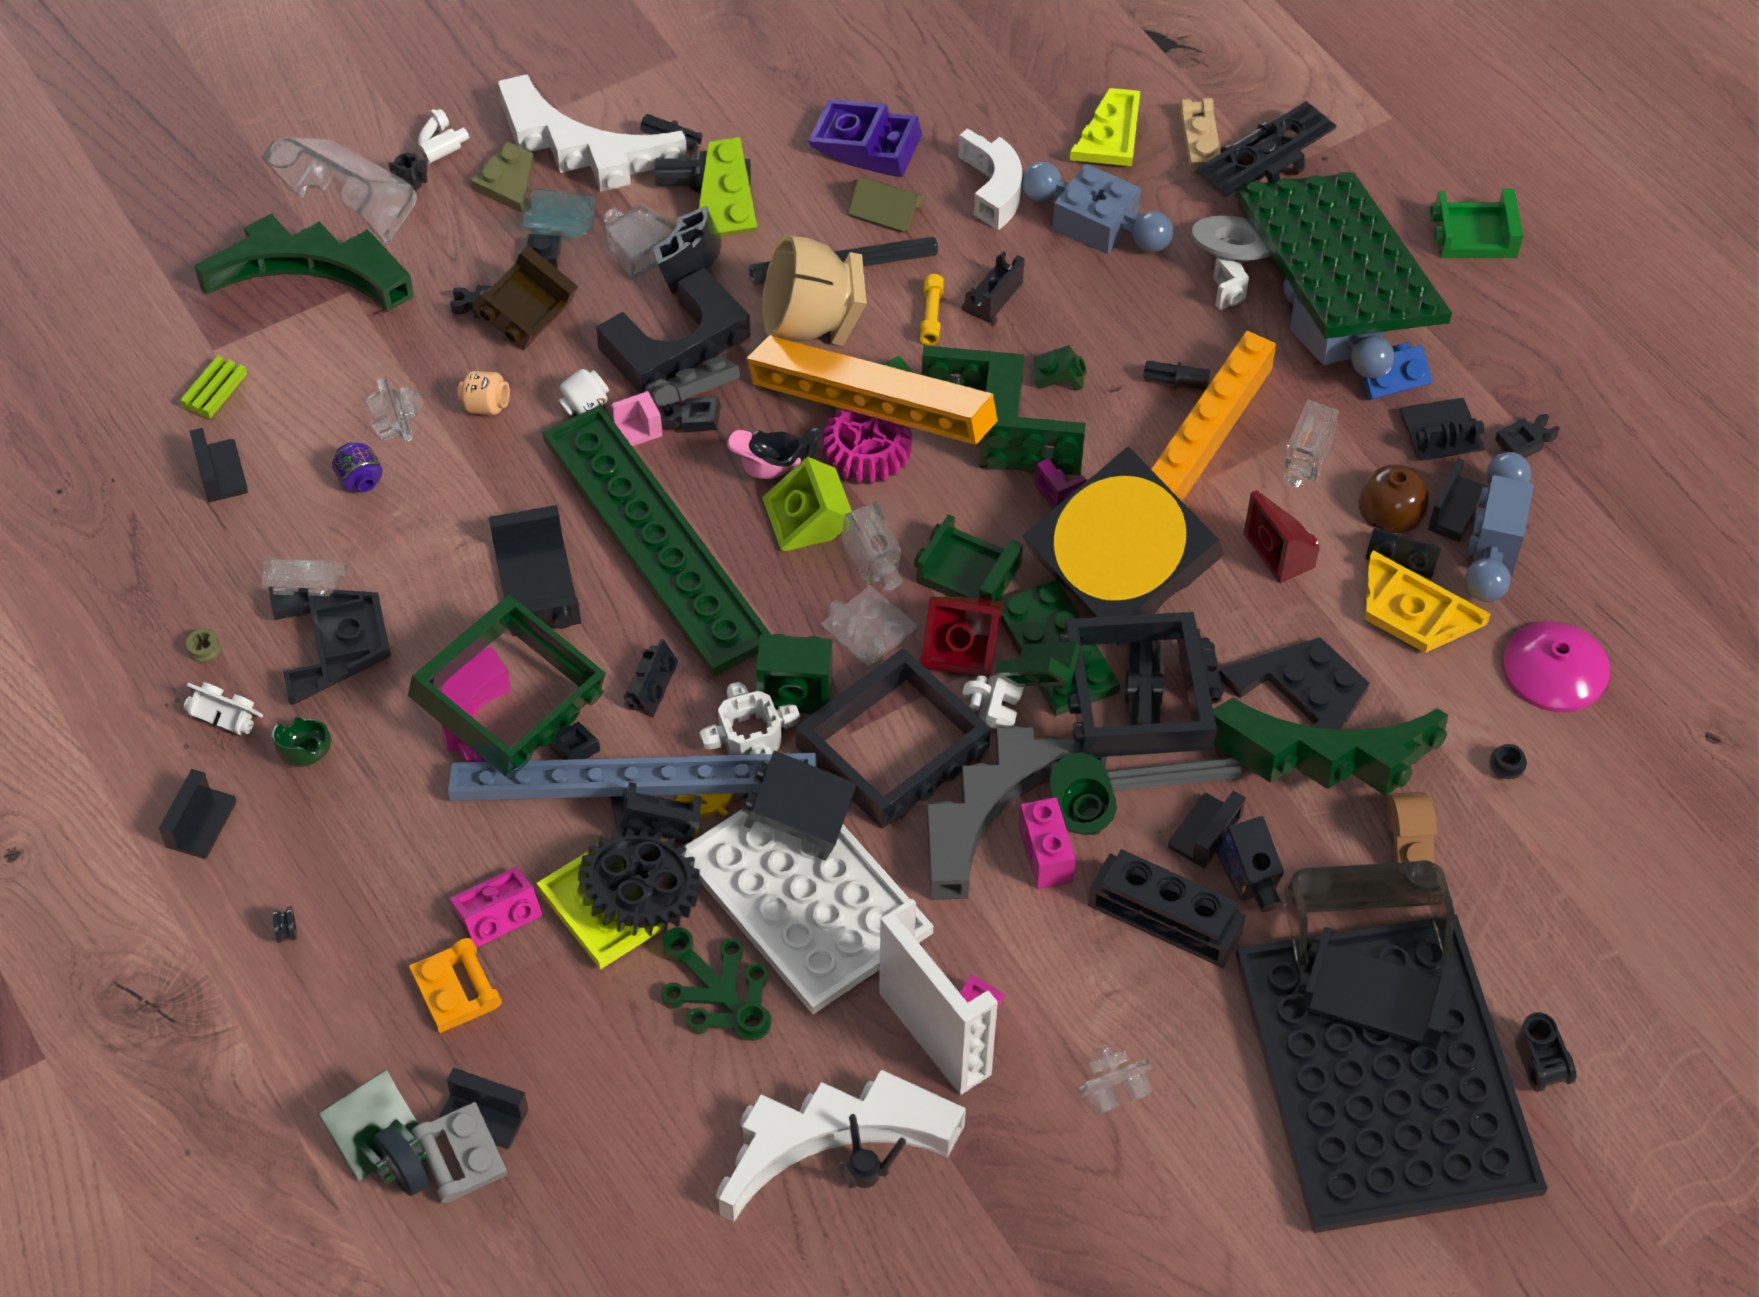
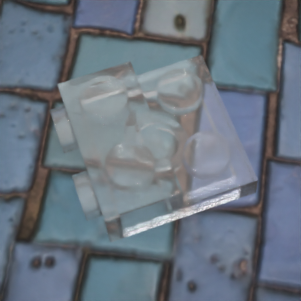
M263 559L262 587L273 588V595H294V589H308V596H329L330 589L340 590V576L347 577L346 562L334 560Z

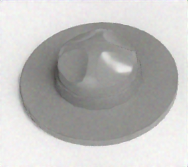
M1224 215L1203 218L1193 225L1192 239L1199 247L1212 253L1214 257L1220 256L1234 259L1236 262L1243 264L1249 260L1262 259L1271 255L1251 221L1247 218Z

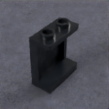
M774 750L768 762L761 760L753 781L759 783L756 793L749 792L744 803L742 812L748 814L744 827L751 829L754 822L758 821L815 844L812 856L826 861L836 845L856 783Z

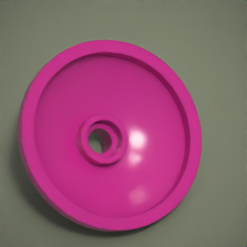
M1542 621L1523 627L1510 638L1503 654V672L1510 687L1526 702L1548 711L1573 712L1590 706L1602 696L1610 678L1609 659L1601 644L1583 629L1564 622Z

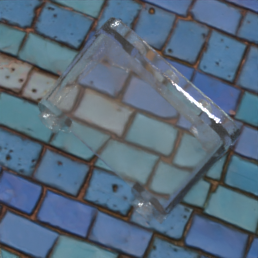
M279 137L269 145L261 157L288 189L302 198L306 194L305 190L317 187L324 192L332 179L343 184L344 186L341 190L343 203L351 210L357 212L371 228V233L375 238L386 245L389 244L417 201V194L407 181L328 139Z

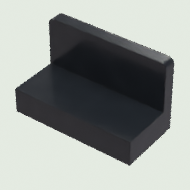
M203 428L189 431L208 503L248 493L235 440L229 439L207 444Z
M1460 458L1457 459L1435 502L1428 527L1429 531L1458 542L1461 541L1478 507L1482 487L1486 488L1483 484L1461 476L1465 460Z
M191 769L159 827L165 847L206 859L237 803L235 796L211 789L205 773Z
M1233 790L1227 800L1222 802L1212 795L1204 793L1169 840L1168 848L1205 869L1216 854L1228 826L1237 824L1242 818L1246 797Z
M453 1067L447 1079L450 1096L439 1118L476 1102L495 1145L509 1149L529 1110L525 1092Z

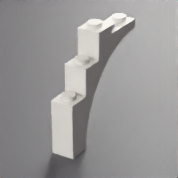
M528 74L498 81L500 103L516 145L529 152L550 147L560 173L590 166L600 192L631 185L630 175L655 169L656 158L687 159L686 138L683 131L655 135H629L599 130L574 121L552 107L535 89Z
M883 1070L879 1072L874 1082L871 1080L867 1082L860 1100L823 1082L820 1083L815 1094L809 1093L806 1096L800 1112L764 1095H760L755 1106L749 1105L746 1108L740 1121V1127L743 1128L744 1145L737 1155L735 1161L737 1168L731 1178L726 1176L718 1188L716 1198L719 1199L720 1216L735 1222L744 1206L756 1192L781 1171L810 1155L852 1144L849 1126V1116L851 1114H855L857 1117L861 1143H896L899 1138L903 1137L906 1140L905 1145L929 1150L948 1158L965 1126L966 1108Z

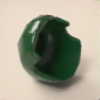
M296 716L289 726L277 723L271 734L278 756L284 762L294 767L309 766L322 759L329 751L332 741L325 723L315 718L302 719L299 716Z

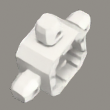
M736 682L727 687L728 699L724 700L718 709L719 726L714 724L703 728L699 732V737L704 749L721 748V744H725L729 755L772 754L782 744L781 727L787 729L797 725L800 722V714L797 706L792 704L778 706V709L775 710L770 695L761 691L749 693L744 684ZM754 714L756 719L762 718L763 722L767 723L766 734L762 735L761 731L752 733L749 739H745L743 735L737 736L736 731L733 732L732 729L733 720L738 719V722L750 720V715Z

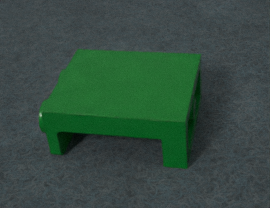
M1502 189L1499 202H1447L1445 190L1438 191L1436 202H1432L1430 205V220L1436 223L1434 228V244L1439 245L1441 258H1518L1523 240V231L1515 189Z

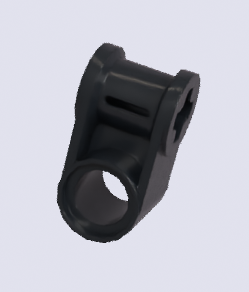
M1542 1012L1528 1015L1516 1036L1515 1044L1533 1090L1541 1092L1545 1090V1086L1565 1082L1568 1085L1575 1083L1577 1078L1575 1064L1565 1047L1554 1019ZM1529 1032L1538 1033L1544 1040L1533 1038Z

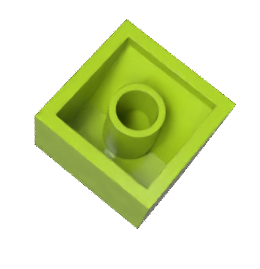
M806 457L762 497L780 549L785 552L831 541L855 521L836 468L810 457Z

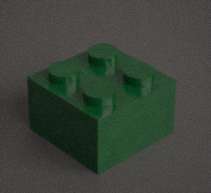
M760 634L756 665L757 691L770 695L775 710L778 709V706L792 704L797 706L799 713H815L831 701L833 682L832 639H823L817 636L793 637L783 634Z

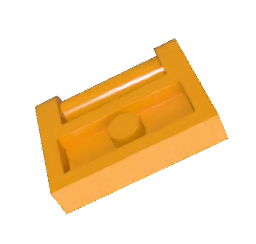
M471 938L461 939L452 948L409 965L411 975L439 1034L491 1012L502 1003L498 991L492 989L475 955L477 948ZM461 962L478 994L477 999L470 1002L452 966Z

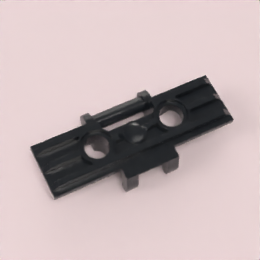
M1305 101L1270 124L1262 122L1257 126V130L1236 143L1223 146L1220 149L1221 154L1198 167L1196 173L1226 197L1237 191L1239 187L1253 180L1259 181L1264 177L1267 178L1268 182L1280 180V171L1293 164V174L1298 175L1305 169V154L1301 150L1335 130L1337 125L1308 101ZM1287 130H1291L1296 132L1298 135L1295 137H1287L1284 135V133Z

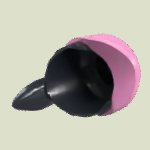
M820 427L811 428L804 433L801 439L783 431L765 433L758 430L752 433L745 430H737L730 435L727 446L731 451L742 456V466L748 475L760 479H775L785 474L792 467L799 465L806 457L813 458L823 429Z

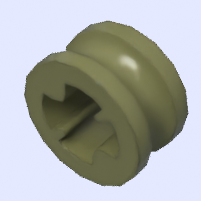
M199 628L190 633L186 639L188 652L191 658L197 662L207 663L213 661L221 652L220 642L216 633L211 629ZM206 641L209 642L210 646L204 649L202 646L201 650H198L197 645L203 642L205 645Z

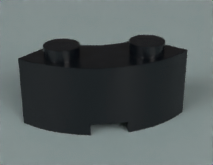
M707 206L677 218V226L673 233L663 242L653 247L658 266L672 294L678 292V281L702 268L708 270L720 254L721 236Z

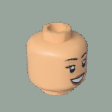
M471 371L466 375L464 381L459 383L457 395L459 401L463 402L464 408L469 413L496 415L502 408L508 405L510 388L508 382L504 381L503 377L497 372Z

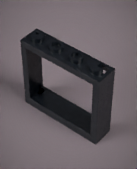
M1194 612L1066 619L1064 634L1058 635L1059 642H1076L1080 645L1070 685L1071 692H1068L1069 714H1075L1076 722H1073V739L1076 742H1080L1082 753L1090 754L1094 757L1213 749L1217 728ZM1177 639L1192 722L1095 728L1081 645Z
M904 648L893 654L795 726L796 747L802 753H815L816 766L856 783L851 800L881 829H884L898 817L903 819L912 806L919 801L924 802L934 794L937 787L946 780H954L961 773L963 766H966L973 760H980L982 753L990 748L991 727ZM907 680L966 735L883 797L825 741Z

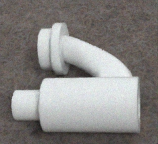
M442 109L429 111L430 119L418 137L417 149L421 159L425 160L427 165L460 149L461 143L469 139L465 128L455 132L452 129L444 131L445 127L449 126V121ZM435 130H437L438 132H442V133H440V134H438V135L432 137L433 134H434V132H435Z

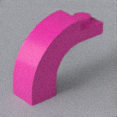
M490 646L482 650L444 683L441 692L474 718L479 709L486 703L511 692L508 671L494 648ZM441 724L443 739L449 753L458 749L464 762H487Z

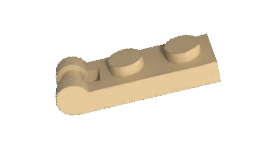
M1203 98L1201 102H1192L1191 99H1181L1180 114L1190 171H1196L1198 167L1221 154L1212 98ZM1192 114H1202V117H1193Z

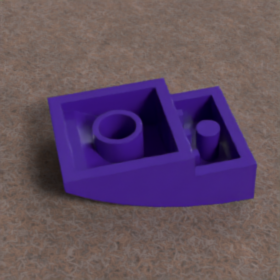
M829 99L808 142L809 146L848 165L885 175L903 177L922 136L918 116L889 113L887 104Z

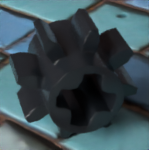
M402 153L395 158L394 162H389L391 185L398 184L402 192L417 191L422 183L428 182L426 161H418L416 154Z

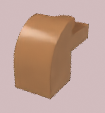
M1424 792L1389 793L1386 795L1387 830L1394 833L1395 870L1397 872L1435 870L1434 836L1437 835V823L1430 796Z

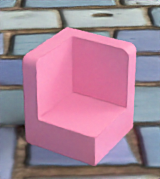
M648 391L611 404L612 420L632 446L662 437L661 415Z

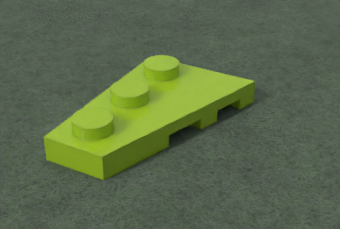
M740 137L709 141L699 209L705 206L708 207L720 236L757 231V222Z

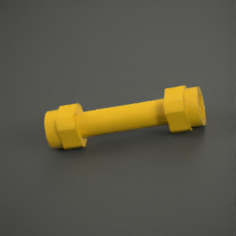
M929 274L925 277L924 281L926 308L925 320L921 322L920 341L925 345H935L939 342L940 338L938 308L939 299L943 297L944 279L939 274Z

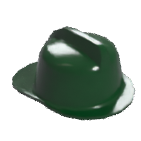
M1082 752L1072 753L1060 759L1052 770L1050 786L1053 798L1057 797L1066 828L1073 833L1082 835L1100 834V831L1112 822L1117 811L1116 797L1105 767L1093 755Z

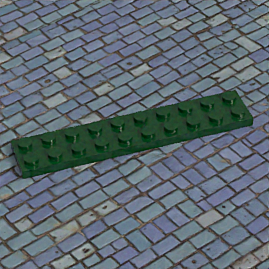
M599 405L543 431V441L713 677L757 655L760 634H772L604 407Z

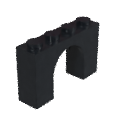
M705 268L677 282L679 304L699 325L698 329L690 336L671 342L652 339L645 335L624 312L596 326L598 348L640 394L644 393L643 389H645L647 383H654L655 380L660 378L667 381L675 377L678 371L695 368L707 360L717 357L720 353L734 345L743 343L751 336L750 315Z

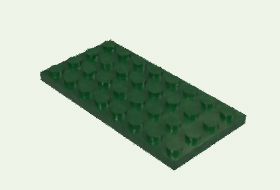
M1341 172L1337 175H1312L1308 178L1300 179L1284 178L1272 182H1251L1239 187L1235 191V198L1325 339L1450 324L1451 310L1355 173Z

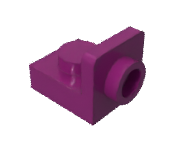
M1048 458L1037 463L1034 485L1050 506L1055 509L1087 481L1084 475L1067 481L1063 471L1056 469Z

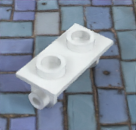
M203 682L201 687L191 683L187 685L195 690L193 697L189 696L184 703V709L188 711L190 716L213 724L219 711L221 716L217 725L238 735L243 733L249 734L252 731L254 722L251 721L253 715L263 717V714L252 708L255 702L234 694L232 700L221 696L224 690L206 682Z

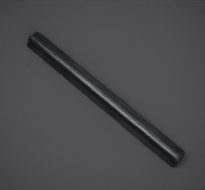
M932 236L833 252L843 263L850 252L861 254L863 266L935 256L938 254V243L936 238ZM770 261L749 265V275L753 283L765 281Z

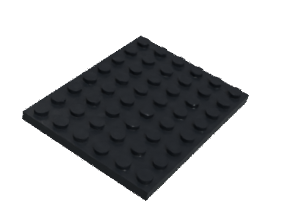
M1457 914L1332 933L1329 940L1330 945L1437 977L1441 976L1445 963L1460 967L1437 1050L1302 1010L1301 1007L1305 995L1298 993L1303 972H1312L1314 963L1307 961L1313 939L1321 941L1322 935L1237 948V962L1313 1233L1545 1195L1548 1188Z

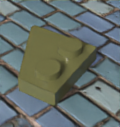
M507 141L471 179L472 189L522 212L525 209L526 191L529 190L530 185L529 176L534 166L533 153Z

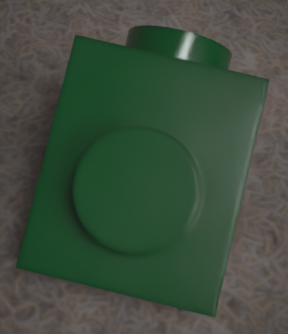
M1069 345L1034 356L1033 383L1038 389L1067 380L1076 390L1083 389L1084 375L1087 373L1086 364L1083 358L1077 356Z

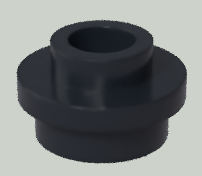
M1513 744L1501 745L1492 752L1490 757L1492 771L1505 779L1520 777L1527 766L1524 752Z

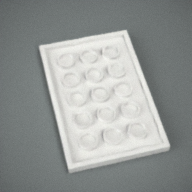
M740 810L685 845L687 848L685 858H695L694 868L700 869L698 880L701 881V884L814 1015L880 970V918L892 906L896 904L903 905L910 899L844 825H842L835 847L825 861L812 856L815 844L758 821L754 822L751 829L744 827L748 814ZM916 907L915 939L920 943L933 934L934 926Z

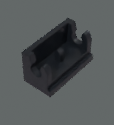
M1001 251L996 257L995 267L976 289L970 288L965 294L962 310L990 323L1023 283L1025 258L1017 255L1013 259L1011 266L1005 261V251Z
M628 783V788H625L623 793L619 827L631 828L636 831L646 828L650 834H656L660 831L661 836L692 841L700 823L701 796L694 795L693 801L684 803L636 793V783Z

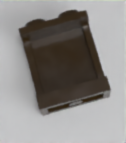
M527 245L519 253L516 263L487 292L482 291L478 295L473 310L477 312L481 320L497 328L508 342L519 346L524 351L572 302L578 286Z

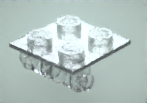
M871 585L848 603H839L837 600L833 601L827 609L830 617L820 623V627L868 668L919 629V626Z

